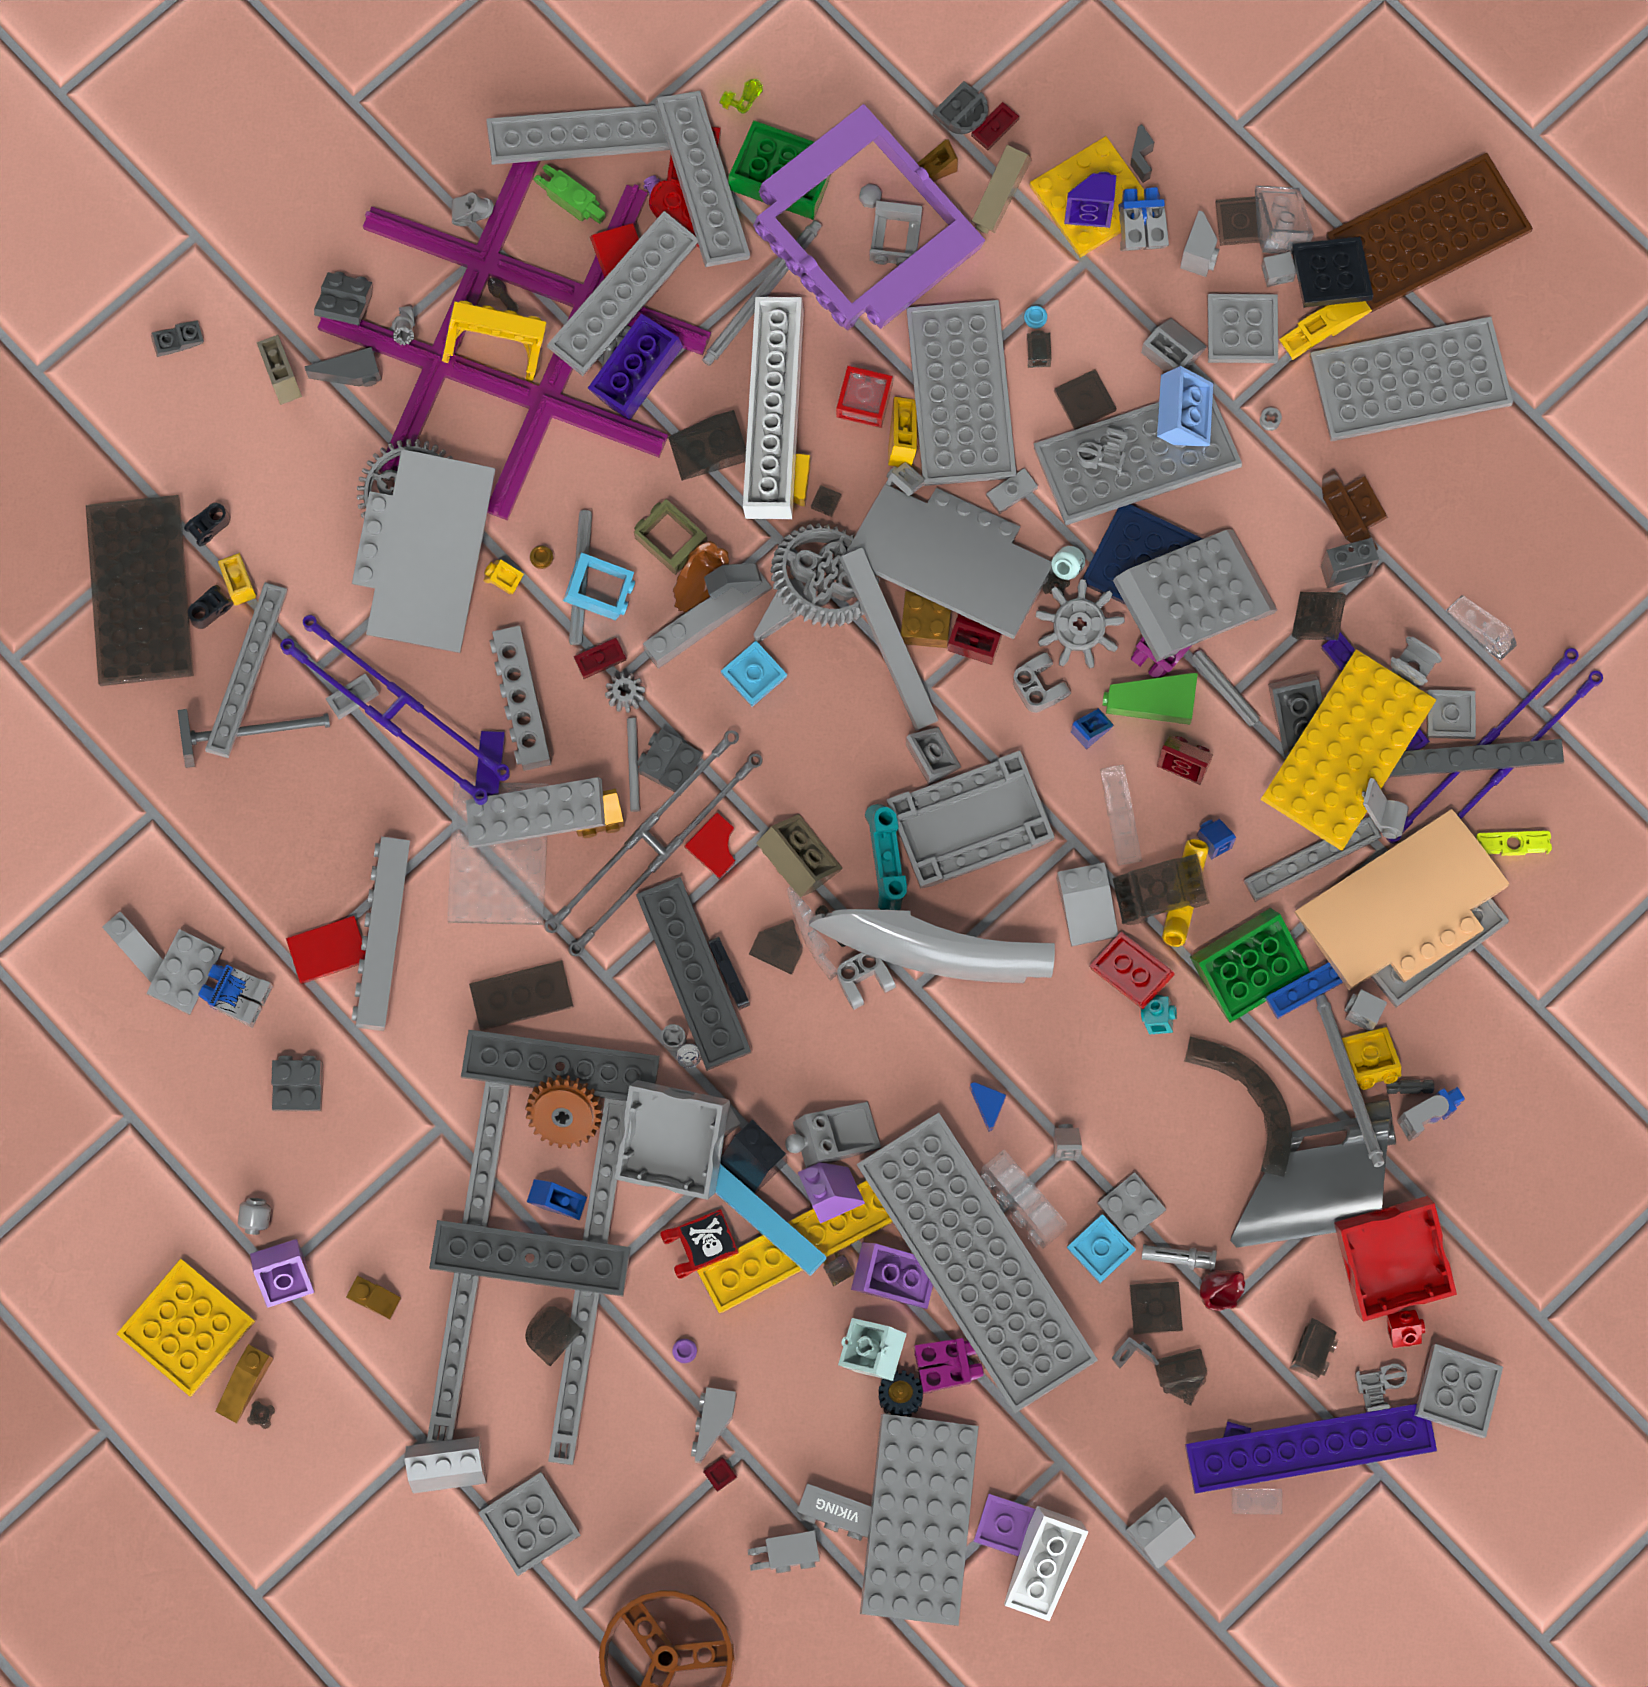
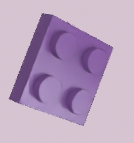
M988 1494L974 1542L1019 1557L1027 1528L1036 1509Z

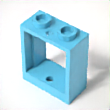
M581 552L576 560L563 601L616 621L620 614L624 615L628 602L625 599L627 593L631 594L634 588L635 581L632 580L634 572ZM587 566L624 580L615 606L578 593Z

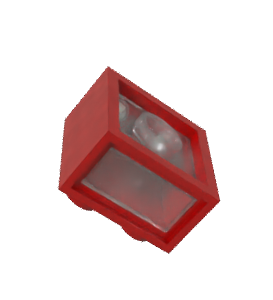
M847 365L836 408V418L882 428L893 386V376Z

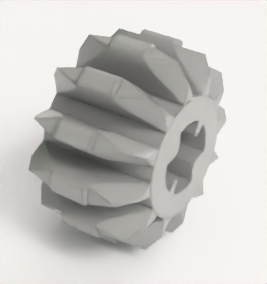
M621 672V679L618 680L617 677L613 676L611 679L614 684H606V688L609 691L605 693V697L610 699L608 702L610 707L616 705V711L618 712L625 707L626 712L629 713L631 705L638 709L637 701H644V696L641 694L645 692V687L640 686L642 683L640 678L634 680V674L630 673L628 678H625L624 672ZM624 689H629L630 694L626 693V696H622L621 690L625 692Z

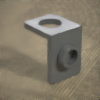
M1130 1337L1112 1357V1360L1119 1368L1127 1362L1135 1351L1139 1352L1156 1366L1159 1364L1152 1354L1153 1350L1142 1341L1138 1344ZM1127 1350L1124 1357L1120 1359L1122 1353Z

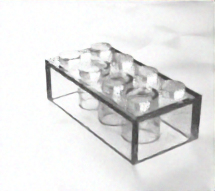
M1002 1150L981 1168L980 1175L988 1190L993 1189L997 1194L996 1200L1003 1209L1009 1208L1013 1213L1011 1218L1019 1228L1023 1226L1026 1228L1029 1234L1027 1237L1034 1246L1040 1245L1044 1249L1066 1230L1067 1223L1005 1150Z

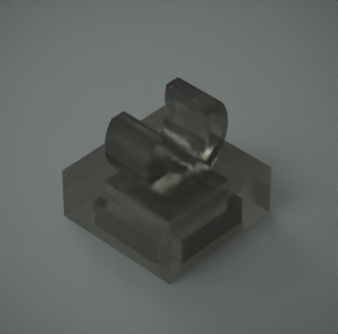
M837 1252L835 1253V1260L830 1263L827 1260L823 1262L825 1265L823 1268L833 1287L854 1275L845 1255L841 1256Z

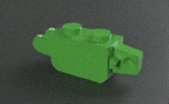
M546 164L542 169L552 179L548 182L539 175L533 178L535 183L546 191L547 196L579 221L588 220L590 217L601 224L606 218L605 212L599 208L600 203L596 200V196L560 169L556 171Z

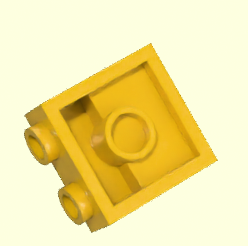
M1387 1027L1341 1038L1358 1087H1361L1362 1090L1370 1089L1375 1083L1382 1081L1385 1084H1391L1396 1082L1398 1077H1401V1064Z

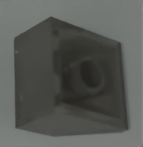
M1311 1318L1305 1326L1289 1369L1315 1380L1320 1375L1325 1376L1330 1362L1326 1361L1329 1352L1334 1353L1338 1343V1339L1335 1338L1337 1332L1318 1320Z

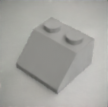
M1198 211L1183 252L1180 268L1207 277L1208 271L1214 270L1220 249L1216 248L1218 239L1202 211Z
M1166 1497L1126 1530L1157 1569L1195 1538V1535L1182 1516Z

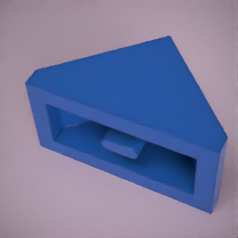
M1098 708L1076 720L1072 724L1071 733L1087 750L1114 725Z
M971 1083V1093L986 1128L990 1132L994 1129L1006 1095L978 1083Z

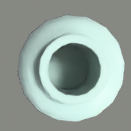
M1074 546L1063 547L1052 559V570L1057 577L1063 580L1073 579L1085 566L1084 554Z

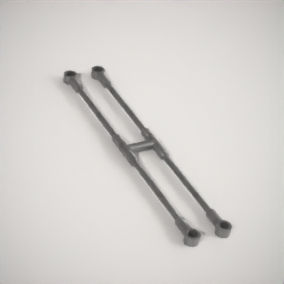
M727 731L723 736V740L712 750V754L656 813H652L624 843V846L578 895L552 919L545 921L544 929L548 933L557 932L559 925L571 913V909L641 838L659 854L640 878L602 918L576 942L569 944L568 952L570 955L580 956L583 953V948L595 936V932L652 872L655 873L680 847L689 833L727 793L754 768L761 766L762 757L759 754L749 755L747 762L735 774L736 777L666 848L649 832L651 827L658 822L659 817L716 757H719L730 745L738 742L739 735L736 731ZM729 733L735 736L733 742H730L727 738ZM753 756L758 759L757 765L751 763ZM551 921L556 925L552 931L548 928V923ZM573 945H578L580 948L576 954L572 952Z

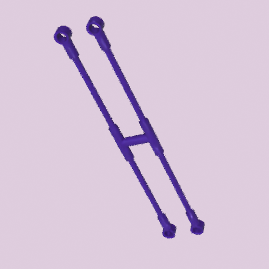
M308 615L303 619V626L307 631H313L323 640H328L386 685L387 689L398 697L384 714H381L371 705L368 706L310 661L307 655L295 647L293 640L288 638L282 640L280 647L284 654L292 655L302 664L305 663L363 708L367 715L396 737L399 736L458 782L462 789L473 796L476 804L483 805L488 801L487 792L484 789L476 788L466 779L463 780L390 721L405 704L409 705L416 712L422 713L480 758L483 764L495 772L499 780L505 781L510 777L507 765L499 764L488 755L485 756L427 711L424 705L401 687L387 680L334 639L326 629L317 623L314 616ZM309 621H313V622H314V623H313L312 625H310V626L307 625V623H308ZM286 645H292L289 649L284 648ZM501 770H506L504 775L498 774ZM479 794L484 795L482 799L476 798Z
M1574 648L1567 649L1563 658L1552 668V672L1477 745H1490L1500 735V732L1556 675H1559L1569 664L1576 662L1579 657L1578 651ZM1572 653L1575 659H1569L1567 654ZM1592 671L1588 676V680L1576 691L1577 694L1530 741H1539L1580 698H1583L1593 687L1601 684L1603 674L1599 671ZM1593 675L1598 676V682L1592 680ZM1514 768L1499 769L1490 778V782L1457 816L1462 819L1493 786H1497ZM1460 772L1451 773L1407 816L1403 833L1413 823V820ZM1399 836L1397 839H1386L1388 842L1394 844L1400 840L1401 836Z

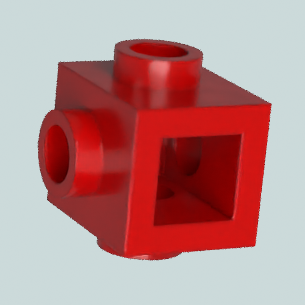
M1404 1310L1387 1315V1330L1392 1347L1422 1344L1425 1324L1423 1319H1419L1416 1310Z

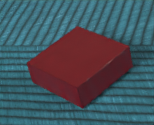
M723 1457L703 1471L717 1492L737 1478Z

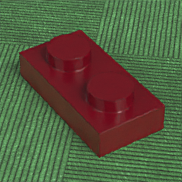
M1002 102L986 118L984 123L971 133V137L988 151L1019 120V115Z
M617 637L573 656L583 679L626 661Z

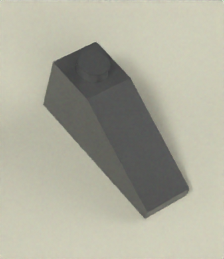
M371 347L304 366L308 378L358 387L373 386L377 381L381 380Z

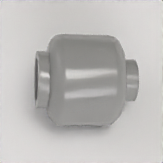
M247 1198L246 1202L240 1204L238 1225L245 1229V1233L258 1235L260 1230H265L269 1227L271 1207L266 1204L264 1199Z

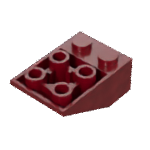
M958 614L948 642V651L993 665L1003 634Z

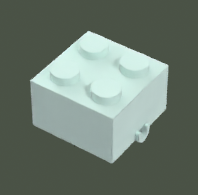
M852 1318L847 1336L843 1337L841 1341L843 1350L838 1365L854 1372L893 1381L906 1333L890 1326Z

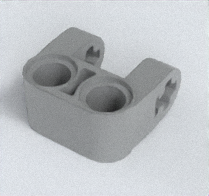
M1043 653L1031 659L1014 673L1013 686L1025 707L1031 712L1037 713L1049 708L1071 694L1065 682L1045 691L1036 675L1053 665L1048 653ZM1025 675L1029 677L1030 682L1022 684L1018 681V677ZM1033 695H1038L1042 698V701L1035 704L1029 698Z
M864 952L841 963L837 970L839 984L853 1010L864 1005L862 996L855 984L875 975L885 993L896 988L895 982L883 961ZM866 958H872L876 964L871 968H867L862 962ZM846 969H850L855 975L851 979H845L841 973Z

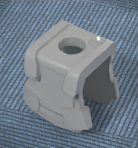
M1408 636L1406 638L1408 646L1400 658H1391L1392 669L1390 671L1419 688L1428 682L1426 677L1434 665L1442 661V658L1428 645L1414 637ZM1415 662L1418 664L1419 671L1408 665V663Z

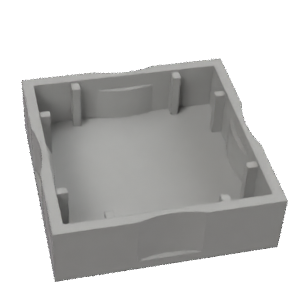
M640 1080L629 1085L624 1116L625 1131L619 1148L615 1179L647 1187H662L675 1193L708 1200L716 1192L730 1100Z

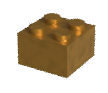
M905 591L901 637L906 645L947 648L951 610L914 592Z

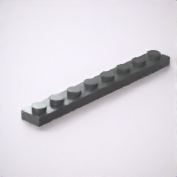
M1562 739L1404 751L1388 778L1563 764Z

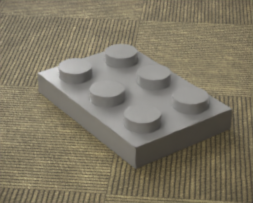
M179 929L146 994L190 1015L199 998L198 994L202 986L206 984L209 978V971L212 965L216 964L222 950Z

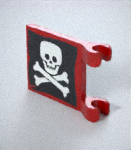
M721 1209L676 1228L666 1229L660 1233L664 1244H670L680 1238L689 1262L674 1267L678 1279L685 1278L697 1270L739 1254Z

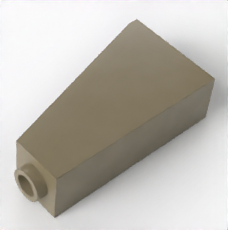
M1009 145L1006 146L972 219V222L976 224L975 229L985 234H988L989 231L996 232L1032 161L1028 154Z

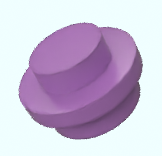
M680 1339L674 1344L672 1353L678 1362L689 1363L695 1359L697 1348L693 1341Z

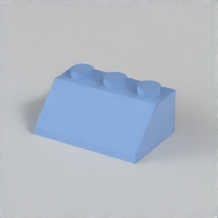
M1182 366L1161 374L1157 437L1173 445L1209 446L1213 383Z

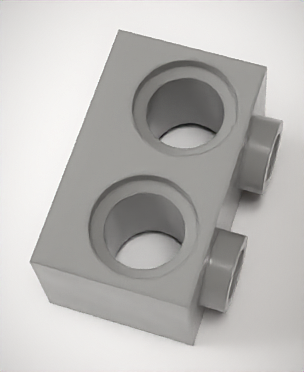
M1361 989L1358 995L1353 994L1344 1010L1348 1013L1345 1020L1367 1031H1372L1378 1023L1387 1002Z

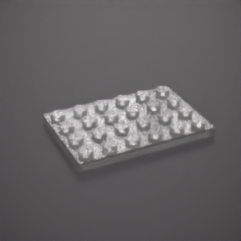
M454 781L448 923L544 925L547 836L476 848L470 847L466 800L474 798L462 789L458 782ZM500 783L499 794L549 786V784Z

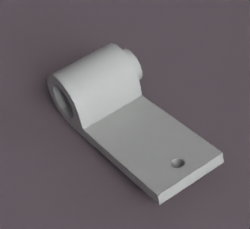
M1370 778L1367 791L1362 792V797L1364 798L1363 805L1382 835L1389 839H1395L1403 833L1409 807L1399 801L1387 800L1375 779Z

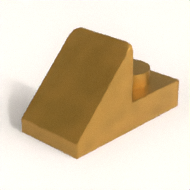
M358 1275L346 1296L347 1299L389 1320L401 1300V1297Z

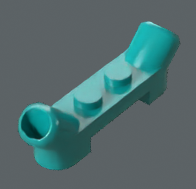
M883 804L871 805L865 811V819L870 827L879 891L878 908L880 910H901L902 899L907 892L906 876H902L896 835V831L899 829L897 816L891 808Z

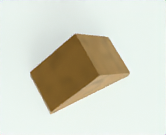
M945 139L917 164L927 171L932 181H936L957 172L958 158L949 139Z

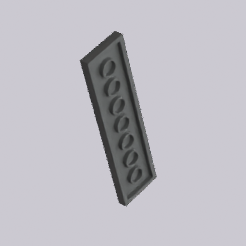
M681 877L636 894L706 1070L708 1071L750 1054V1047Z

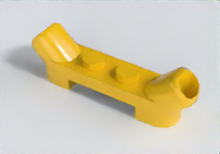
M1190 839L1185 844L1165 920L1162 939L1165 944L1171 947H1180L1186 941L1208 855V845L1198 839Z

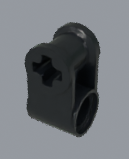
M212 503L197 516L190 519L185 524L184 529L194 536L197 540L196 544L201 547L210 542L215 535L229 525L230 515L223 505ZM215 513H223L219 520H213Z
M218 585L212 586L203 596L189 606L188 616L195 628L204 629L233 606V601L227 599L221 593V588ZM198 612L205 613V616L201 619L194 618Z

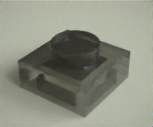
M820 485L811 504V509L833 517L842 494Z

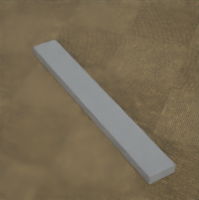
M863 548L839 557L915 731L937 722L938 718Z
M264 583L205 748L208 753L225 758L230 756L286 598L287 588Z

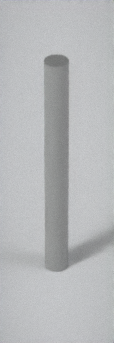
M628 718L630 811L638 812L640 811L637 765L636 718Z

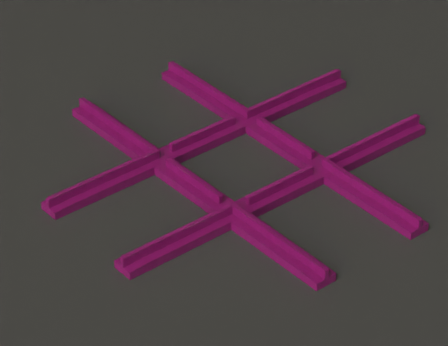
M541 161L512 164L477 245L372 206L370 211H366V220L363 224L364 230L467 268L433 346L414 339L409 344L400 345V343L394 341L393 331L361 320L359 325L320 317L321 320L317 327L322 332L365 348L371 347L373 351L422 369L390 441L394 449L399 448L397 445L399 440L402 442L403 447H407V439L411 440V446H415V441L419 439L445 378L529 409L489 501L487 513L507 521L552 418L660 458L668 439V435L562 395L573 368L555 353L551 357L539 386L457 356L456 353L466 330L457 337L453 356H450L449 362L442 361L454 302L468 301L473 306H477L490 277L573 307L568 320L605 279L597 256L593 260L584 283L580 284L500 254ZM636 184L633 187L626 185L607 230L631 223L635 227L648 197V192L640 190ZM645 307L627 325L632 327L642 313L679 337L684 349L702 356L711 338V332ZM389 446L386 450L387 453L391 451ZM400 456L385 463L379 472L383 473L386 470L398 471Z

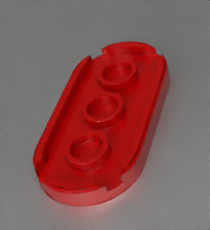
M671 179V181L663 180L658 182L653 187L649 196V206L654 216L658 218L665 211L696 237L679 180Z

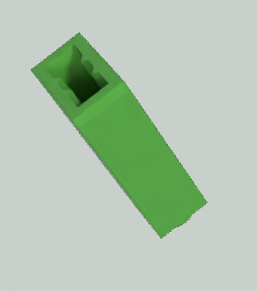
M1198 673L1112 684L1109 687V692H1104L1102 706H1107L1106 714L1190 725Z

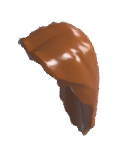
M708 541L700 544L690 552L673 588L674 598L676 599L674 607L678 608V611L687 613L690 609L711 597L708 593L704 577L722 565H729V555L725 549L718 548L714 542Z

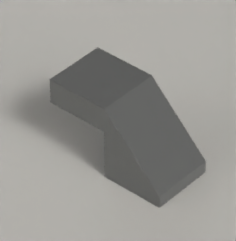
M1140 125L1137 129L1130 166L1141 182L1144 183L1150 179L1152 169L1143 157L1153 152L1155 142L1143 125Z
M755 563L722 565L704 577L708 593L714 599L732 587L742 594H746L763 583L758 566Z

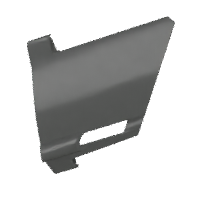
M1389 1099L1365 1103L1380 1150L1383 1152L1384 1164L1380 1167H1374L1372 1159H1369V1153L1356 1118L1289 1132L1281 1150L1274 1156L1231 1237L1230 1241L1235 1247L1336 1233L1334 1222L1382 1209L1387 1147L1396 1144ZM1347 1130V1136L1342 1144L1297 1151L1304 1137Z

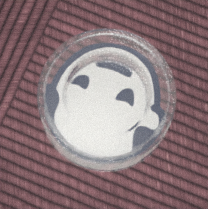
M694 1044L682 1045L676 1052L678 1063L684 1068L695 1067L701 1061V1053Z

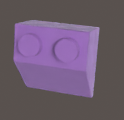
M819 1162L798 1172L820 1224L865 1204L849 1167Z
M297 1239L250 1254L253 1273L267 1308L314 1293L307 1265Z

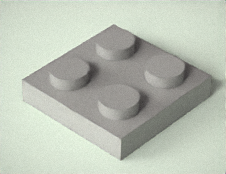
M1428 690L1427 694L1435 698L1436 702L1427 715V738L1475 739V691Z
M1133 1173L1097 1203L1128 1241L1166 1211V1208L1136 1173Z

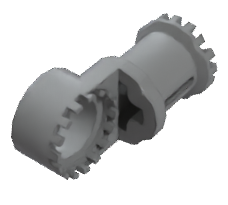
M412 305L399 307V314L401 315L397 316L392 322L394 341L400 343V345L409 344L414 339L412 328L415 326Z

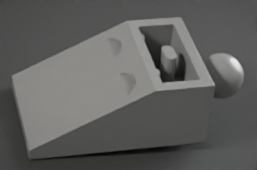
M868 1102L805 1114L793 1122L796 1134L788 1136L785 1141V1146L789 1152H802L806 1168L819 1162L829 1164L881 1148Z

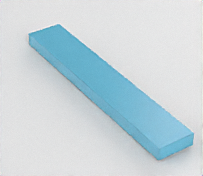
M720 1164L715 1193L811 1276L827 1257Z

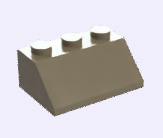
M799 814L771 826L756 843L799 898L814 892L843 869Z

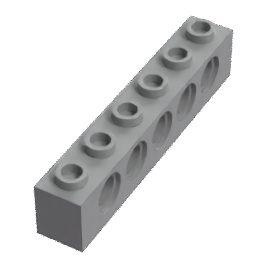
M520 625L493 631L494 639L489 641L492 654L497 653L499 660L494 663L497 676L502 675L503 684H499L502 698L507 697L509 705L504 706L507 720L512 719L513 728H510L509 731L512 743L517 742L518 750L514 751L517 765L522 764L524 771L551 765ZM508 650L516 652L515 656L510 659L505 658L504 653ZM513 672L521 674L520 678L516 681L508 679L509 675ZM522 694L526 696L525 700L521 703L513 701L516 695ZM525 716L531 719L527 725H520L518 723L519 719ZM527 739H534L536 741L535 745L530 748L523 746V743Z

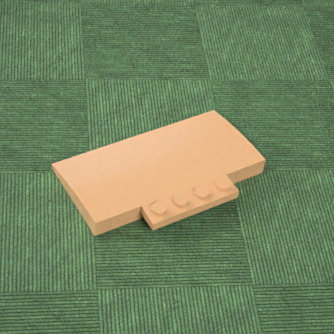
M1451 809L1294 913L1350 991L1390 964L1403 983H1405L1481 933L1484 928L1474 916L1472 910L1506 889L1509 882L1474 835Z

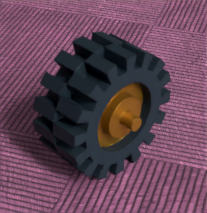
M897 1370L893 1381L882 1379L878 1390L881 1408H884L886 1414L891 1413V1415H907V1417H911L912 1412L916 1413L918 1411V1407L922 1405L923 1388L920 1385V1380L914 1378V1374L910 1373L907 1375L906 1371L903 1370L901 1374H898Z

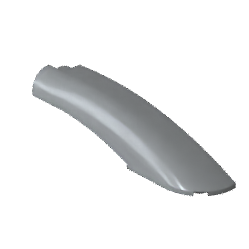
M836 910L826 914V917L825 914L821 913L809 920L810 927L846 946L872 957L880 958L883 961L924 973L963 980L1000 983H1024L1027 977L1051 978L1053 974L1055 943L1005 942L977 938L932 925L911 916L910 911Z

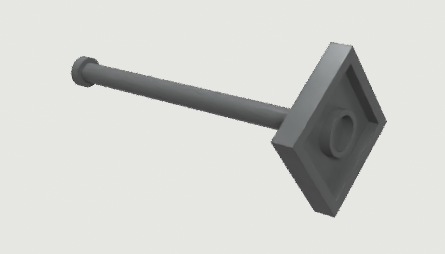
M187 709L177 710L185 767H195L192 745H197V742L208 741L212 731L196 733L195 730L190 731ZM326 713L321 717L243 726L239 728L236 737L317 726L328 728L330 727L329 716Z

